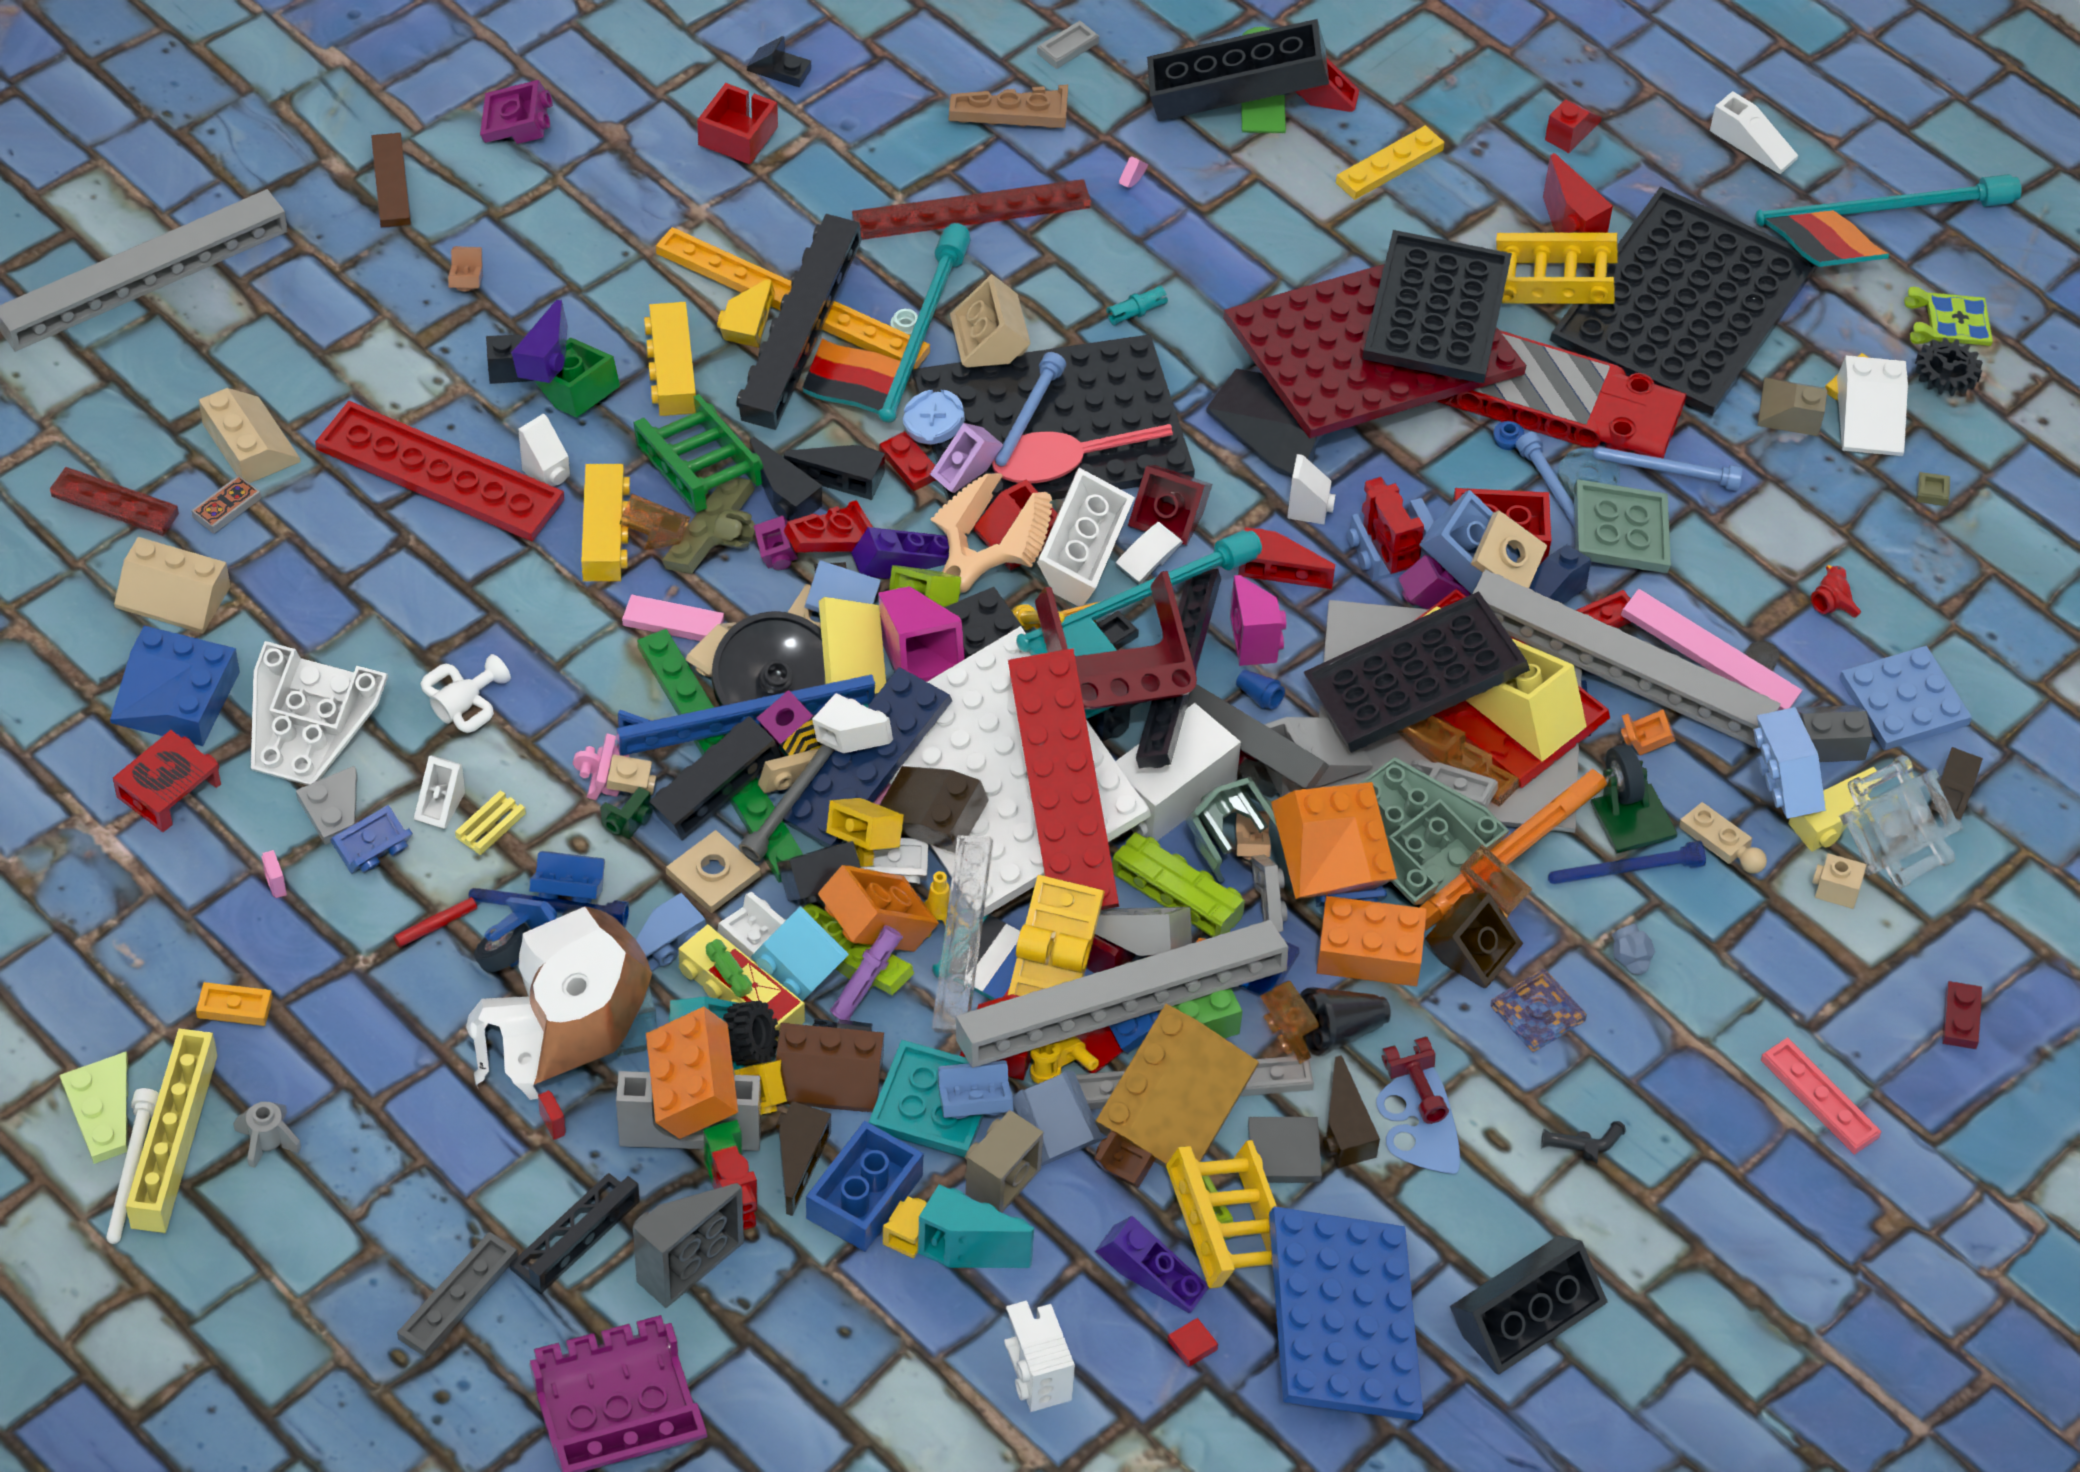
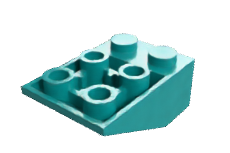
M940 1184L937 1186L919 1216L918 1254L949 1268H1030L1032 1265L1034 1227L1030 1226L1022 1218L1010 1217L999 1212L989 1203L975 1201L958 1189H949Z

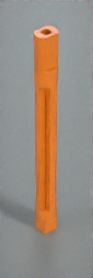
M1592 768L1422 904L1419 908L1427 909L1425 930L1427 931L1442 919L1461 895L1473 894L1607 786L1605 777Z

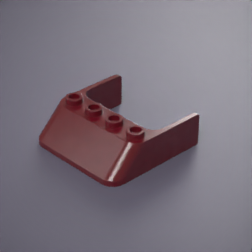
M1168 571L1160 572L1151 584V591L1162 628L1163 637L1160 643L1153 646L1075 656L1084 709H1097L1179 697L1189 694L1195 688L1197 677ZM1045 587L1035 600V606L1048 653L1066 650L1068 647L1052 587Z

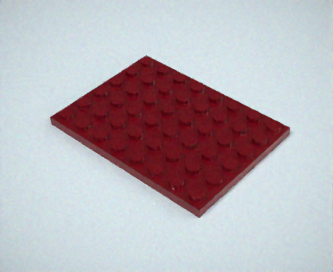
M1385 264L1224 309V321L1309 439L1524 375L1527 365L1497 327L1484 383L1362 359Z

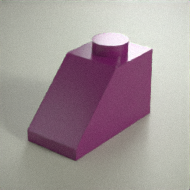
M1424 555L1398 578L1404 589L1402 591L1404 598L1411 605H1418L1425 609H1430L1455 589L1459 590L1466 597L1471 595L1445 568L1428 555Z

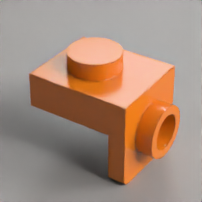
M1664 709L1634 722L1628 713L1622 715L1625 727L1621 728V733L1625 743L1629 746L1633 745L1640 756L1676 741Z

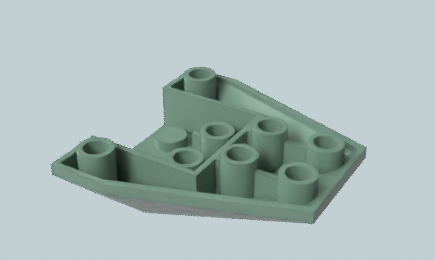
M1396 757L1360 782L1373 783L1397 879L1391 882L1413 905L1424 904L1499 844L1509 832L1486 807Z

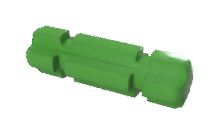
M715 939L706 945V954L712 962H716L714 964L727 984L732 985L731 989L734 994L740 998L749 994L752 991V982L747 975L742 974L744 971L729 951H725L727 947L722 940Z

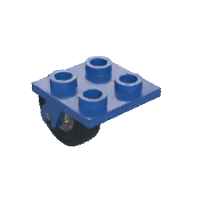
M508 898L506 903L513 912L485 932V937L474 951L476 961L486 972L499 971L509 965L511 967L519 964L523 933L555 920L557 917L556 910L545 901Z

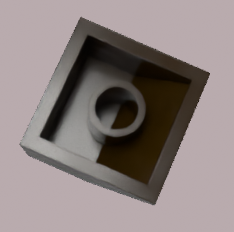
M1490 893L1461 895L1425 938L1442 964L1481 988H1487L1523 945V942Z

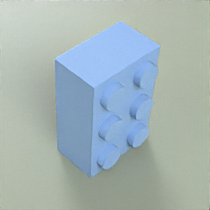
M1796 707L1757 715L1759 728H1755L1753 731L1756 745L1758 748L1761 747L1762 756L1757 757L1761 775H1765L1768 791H1772L1776 808L1781 807L1787 819L1826 811L1819 756Z

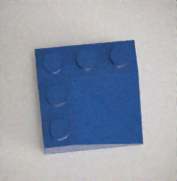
M143 626L130 652L111 714V724L159 736H164L172 730L181 738L185 736L193 744L203 746L240 673L236 648Z

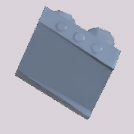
M1065 1071L1030 1088L1021 1089L1012 1097L1016 1114L1044 1132L1041 1166L1103 1139L1074 1071Z

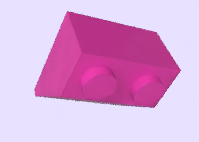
M1236 575L1233 580L1230 621L1239 666L1277 663L1278 652L1284 649L1282 630H1286L1285 611L1279 610L1277 597L1241 575Z

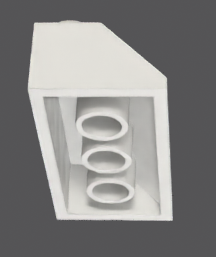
M1081 468L1077 470L1037 561L1049 586L1052 587L1053 593L1078 607L1083 606L1096 589L1135 498Z

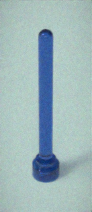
M1701 840L1687 842L1678 851L1552 871L1548 874V881L1551 884H1559L1681 863L1683 866H1689L1690 868L1703 867L1706 864L1705 849Z
M472 888L468 893L469 898L472 897L474 901L508 906L506 900L510 897L545 901L558 913H563L567 908L574 906L594 908L616 918L624 928L629 917L628 901L614 900L613 903L607 902L606 905L562 899H545L539 896L481 888Z

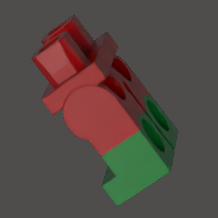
M738 1120L703 1129L704 1164L713 1188L717 1189L738 1183L742 1187L743 1230L755 1227L756 1217L754 1212H757V1179L754 1171L749 1172L748 1161L742 1156V1133Z

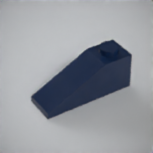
M1566 544L1540 564L1529 588L1536 593L1564 604L1587 588L1591 558Z

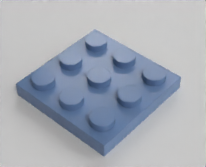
M1927 646L1841 671L1840 681L1855 705L1867 712L1870 729L1884 751L1970 725L1972 716Z

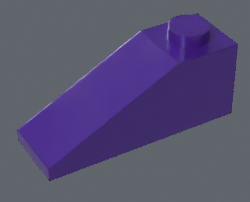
M556 300L511 352L518 378L550 383L564 367L568 325L562 300Z

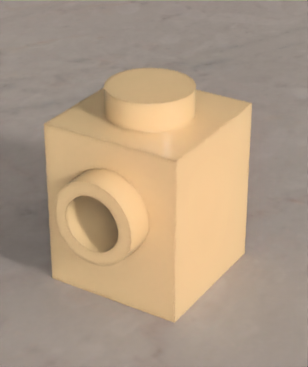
M1828 853L1824 866L1817 864L1812 883L1818 885L1815 898L1854 909L1867 864Z

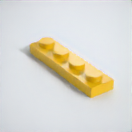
M1425 125L1337 174L1336 184L1356 200L1440 153L1444 149L1445 142Z

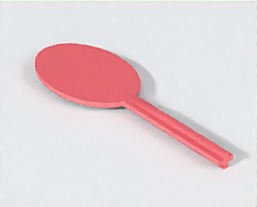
M1167 424L1081 443L1076 438L1059 432L1029 433L1021 436L1005 466H998L994 459L992 468L995 473L1002 474L1003 479L1011 482L1020 483L1025 479L1029 483L1047 482L1073 471L1081 463L1085 453L1173 435L1172 426Z

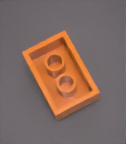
M842 865L818 893L825 903L824 908L826 912L838 921L843 928V935L855 944L873 945L884 925H888L903 936L894 950L900 949L915 952L939 924L906 878L901 875Z
M1326 896L1316 974L1417 987L1422 962L1427 909Z
M703 1006L646 1033L655 1123L677 1138L682 1139L738 1113L728 1024Z

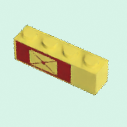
M708 924L678 948L680 971L689 980L694 979L703 986L709 997L737 1003L751 1001L766 1002L769 1005L768 1009H772L774 1012L772 1019H777L778 1024L775 1025V1030H779V1032L781 1023L802 1025L805 1022V1003L770 974L759 968L754 961ZM715 939L722 940L727 947L725 951H729L744 971L742 974L747 975L752 982V991L741 998L734 994L731 989L732 985L727 984L714 964L716 962H712L706 954V945Z

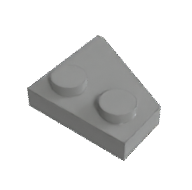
M355 766L296 790L299 803L325 845L331 843L330 840L333 836L356 824L357 772Z

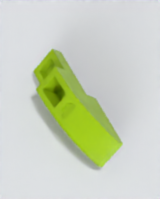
M811 903L806 904L803 909L849 954L835 969L848 979H851L863 960L862 955L864 951L870 949L872 945L850 942L843 935V928L835 918ZM891 954L887 960L888 966L885 970L880 971L869 990L875 986L893 995L914 975L912 964Z

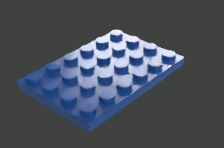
M1274 1206L1269 1212L1283 1402L1418 1421L1423 1415L1405 1226Z

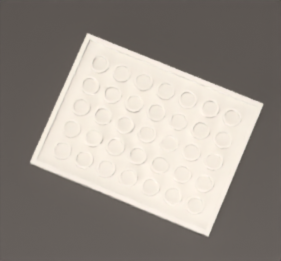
M1021 626L927 681L950 694L952 702L902 765L954 770L981 780L989 801L959 854L930 845L978 919L983 918L1033 888L1037 875L1045 876L1008 665L1009 659L1032 656L1030 652H1023L1017 646V636L1019 634H1026ZM1086 720L1109 842L1151 817V813ZM898 770L897 773L894 775V777L890 780V782H889L890 785H891L892 782L894 781V779H895L896 775L898 774L899 770Z

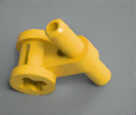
M1074 1036L1030 1050V1056L1034 1060L1030 1067V1077L1039 1084L1060 1075L1061 1067L1074 1060H1078L1090 1071L1097 1068L1099 1061L1085 1049V1044Z

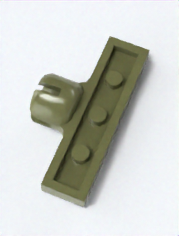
M737 477L717 486L706 501L707 508L695 515L662 559L666 569L692 574L714 545L720 544L724 547L743 549L749 546V542L753 541L755 536V523L751 520V514L739 510L755 490L752 480Z

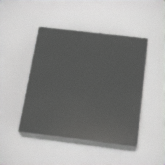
M1248 1117V1138L1253 1140L1256 1151L1262 1158L1263 1170L1268 1183H1321L1318 1117Z

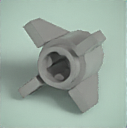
M259 1102L238 1116L234 1121L235 1131L248 1135L250 1138L247 1157L249 1166L255 1168L263 1155V1151L274 1150L280 1144H282V1148L296 1153L300 1151V1140L283 1122L287 1114L286 1105L275 1102Z

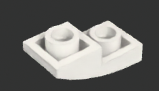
M1157 522L1138 538L1115 563L1119 569L1140 585L1159 564L1163 565L1183 542L1160 522Z

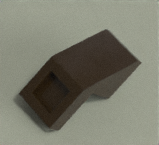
M1951 747L1929 808L1961 820L1983 758Z

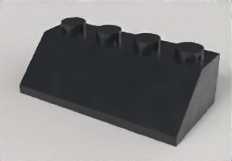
M1558 1235L1452 1304L1450 1308L1463 1338L1494 1373L1501 1374L1608 1303L1583 1242Z

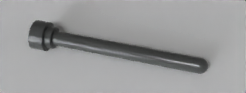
M822 744L760 829L744 837L739 844V849L746 857L756 862L761 861L768 851V839L835 749Z

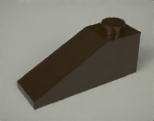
M1342 1055L1335 1057L1327 1130L1326 1136L1323 1137V1145L1327 1156H1333L1337 1167L1342 1168L1377 1158L1380 1138Z
M794 1101L791 1102L787 1113L782 1112L776 1124V1132L779 1133L785 1208L786 1214L793 1216L831 1134V1113Z

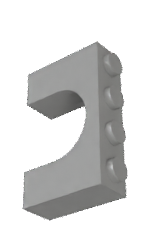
M619 1071L616 1096L619 1146L704 1149L703 1129L679 1139L655 1123L650 1072ZM734 1075L738 1113L706 1128L738 1120L742 1133L741 1149L760 1151V1076Z

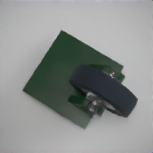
M1629 745L1615 746L1607 751L1606 769L1603 771L1607 786L1604 788L1603 796L1591 799L1590 802L1616 854L1674 839L1678 835L1652 784H1648L1647 769L1642 767L1643 761H1639L1635 751Z

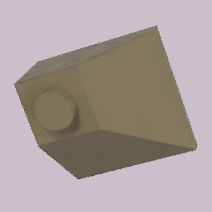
M1764 377L1757 426L1819 436L1825 413L1827 389Z

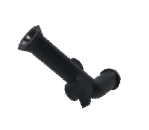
M1613 1121L1611 1127L1601 1139L1591 1138V1135L1586 1131L1580 1132L1578 1136L1551 1133L1543 1129L1541 1149L1551 1146L1583 1151L1582 1155L1586 1160H1593L1597 1164L1598 1153L1610 1150L1620 1136L1625 1134L1626 1127L1620 1121Z

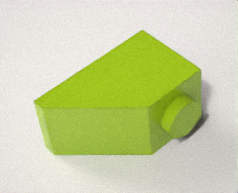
M892 565L889 590L910 586L942 607H946L958 602L961 577L940 571Z

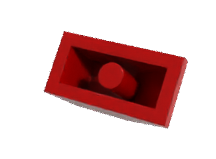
M1328 58L1329 84L1295 91L1311 106L1347 112L1355 110L1359 95V89Z
M1565 99L1549 115L1545 141L1570 153L1601 122L1602 117Z

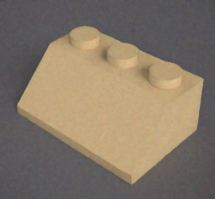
M992 274L950 313L961 362L965 367L1010 364L1017 356L1023 355L1031 344L1018 294Z
M225 388L199 399L204 427L235 474L242 477L248 483L301 462L300 457L258 396Z
M138 537L124 559L114 606L117 609L204 634L231 587L227 563Z

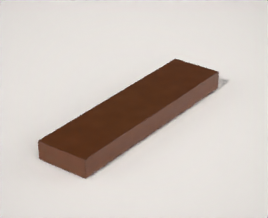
M401 132L371 135L380 226L382 228L411 225Z

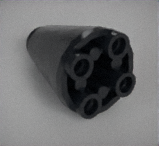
M1310 987L1301 991L1300 996L1293 997L1291 1001V1009L1296 1017L1299 1031L1297 1033V1044L1302 1051L1309 1050L1311 1054L1317 1056L1325 1055L1382 1027L1383 1024L1389 1022L1391 1017L1388 1000L1383 996L1379 997L1375 994Z

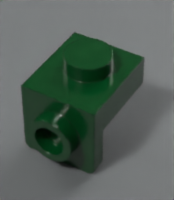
M638 787L622 809L604 802L600 807L602 825L609 832L620 834L630 839L641 825L647 824L652 816L653 808L649 802L651 800L650 792Z

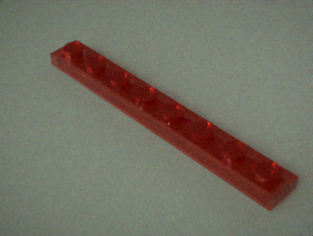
M1080 179L852 211V220L860 222L861 238L865 240L944 229L952 223L966 226L1089 209L1091 199L1085 180Z

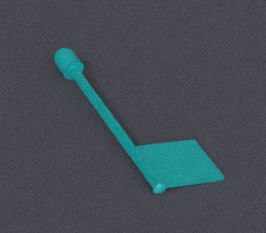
M1242 530L1217 541L1213 553L1168 572L1172 586L1217 566L1230 571L1255 560L1262 551L1260 538L1253 531L1247 532ZM1156 578L1066 616L1061 624L1068 649L1073 648L1075 656L1117 651L1093 620L1151 596V584ZM1042 628L1017 636L1016 643L1021 651L1030 652L1031 655L1048 653ZM1114 706L1084 709L1086 719Z

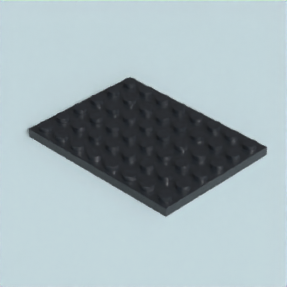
M1660 186L1619 241L1618 263H1607L1606 277H1614L1615 304H1572L1552 331L1550 341L1578 354L1619 366L1624 370L1626 376L1635 373L1646 374L1652 378L1656 385L1686 393V404L1713 416L1818 266L1804 258L1791 244Z
M1151 334L1026 352L1021 356H1017L1010 364L965 367L962 365V362L912 369V379L917 395L927 390H933V392L948 390L957 395L964 408V423L983 427L1002 444L1005 442L1041 375L1039 364L1043 356L1048 352L1061 355L1066 361V367L1059 378L1051 380L1022 435L1035 432H1059L1070 435L1081 443L1171 424L1173 432L1171 436L1085 453L1081 463L1070 473L1051 481L1030 483L1038 492L1050 494L1052 500L1066 497L1079 468L1120 490L1140 487L1145 468L1148 465H1157L1194 478L1195 469ZM954 437L943 443L931 444L936 464ZM992 464L990 465L987 471H985L983 474H981L974 480H978L979 477H983V475L995 473L992 468ZM1001 478L993 490V497L985 510L990 507L1001 492L1018 483ZM943 486L947 503L953 499V496H957L959 491L962 492L964 487L952 493Z

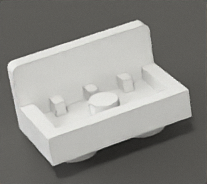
M901 838L900 847L873 850V866H861L863 869L904 876L911 886L920 885V881H927L928 843L912 838Z
M749 892L745 895L743 907L719 922L717 932L754 961L751 956L786 919H783L771 909L765 900L758 898L753 892Z

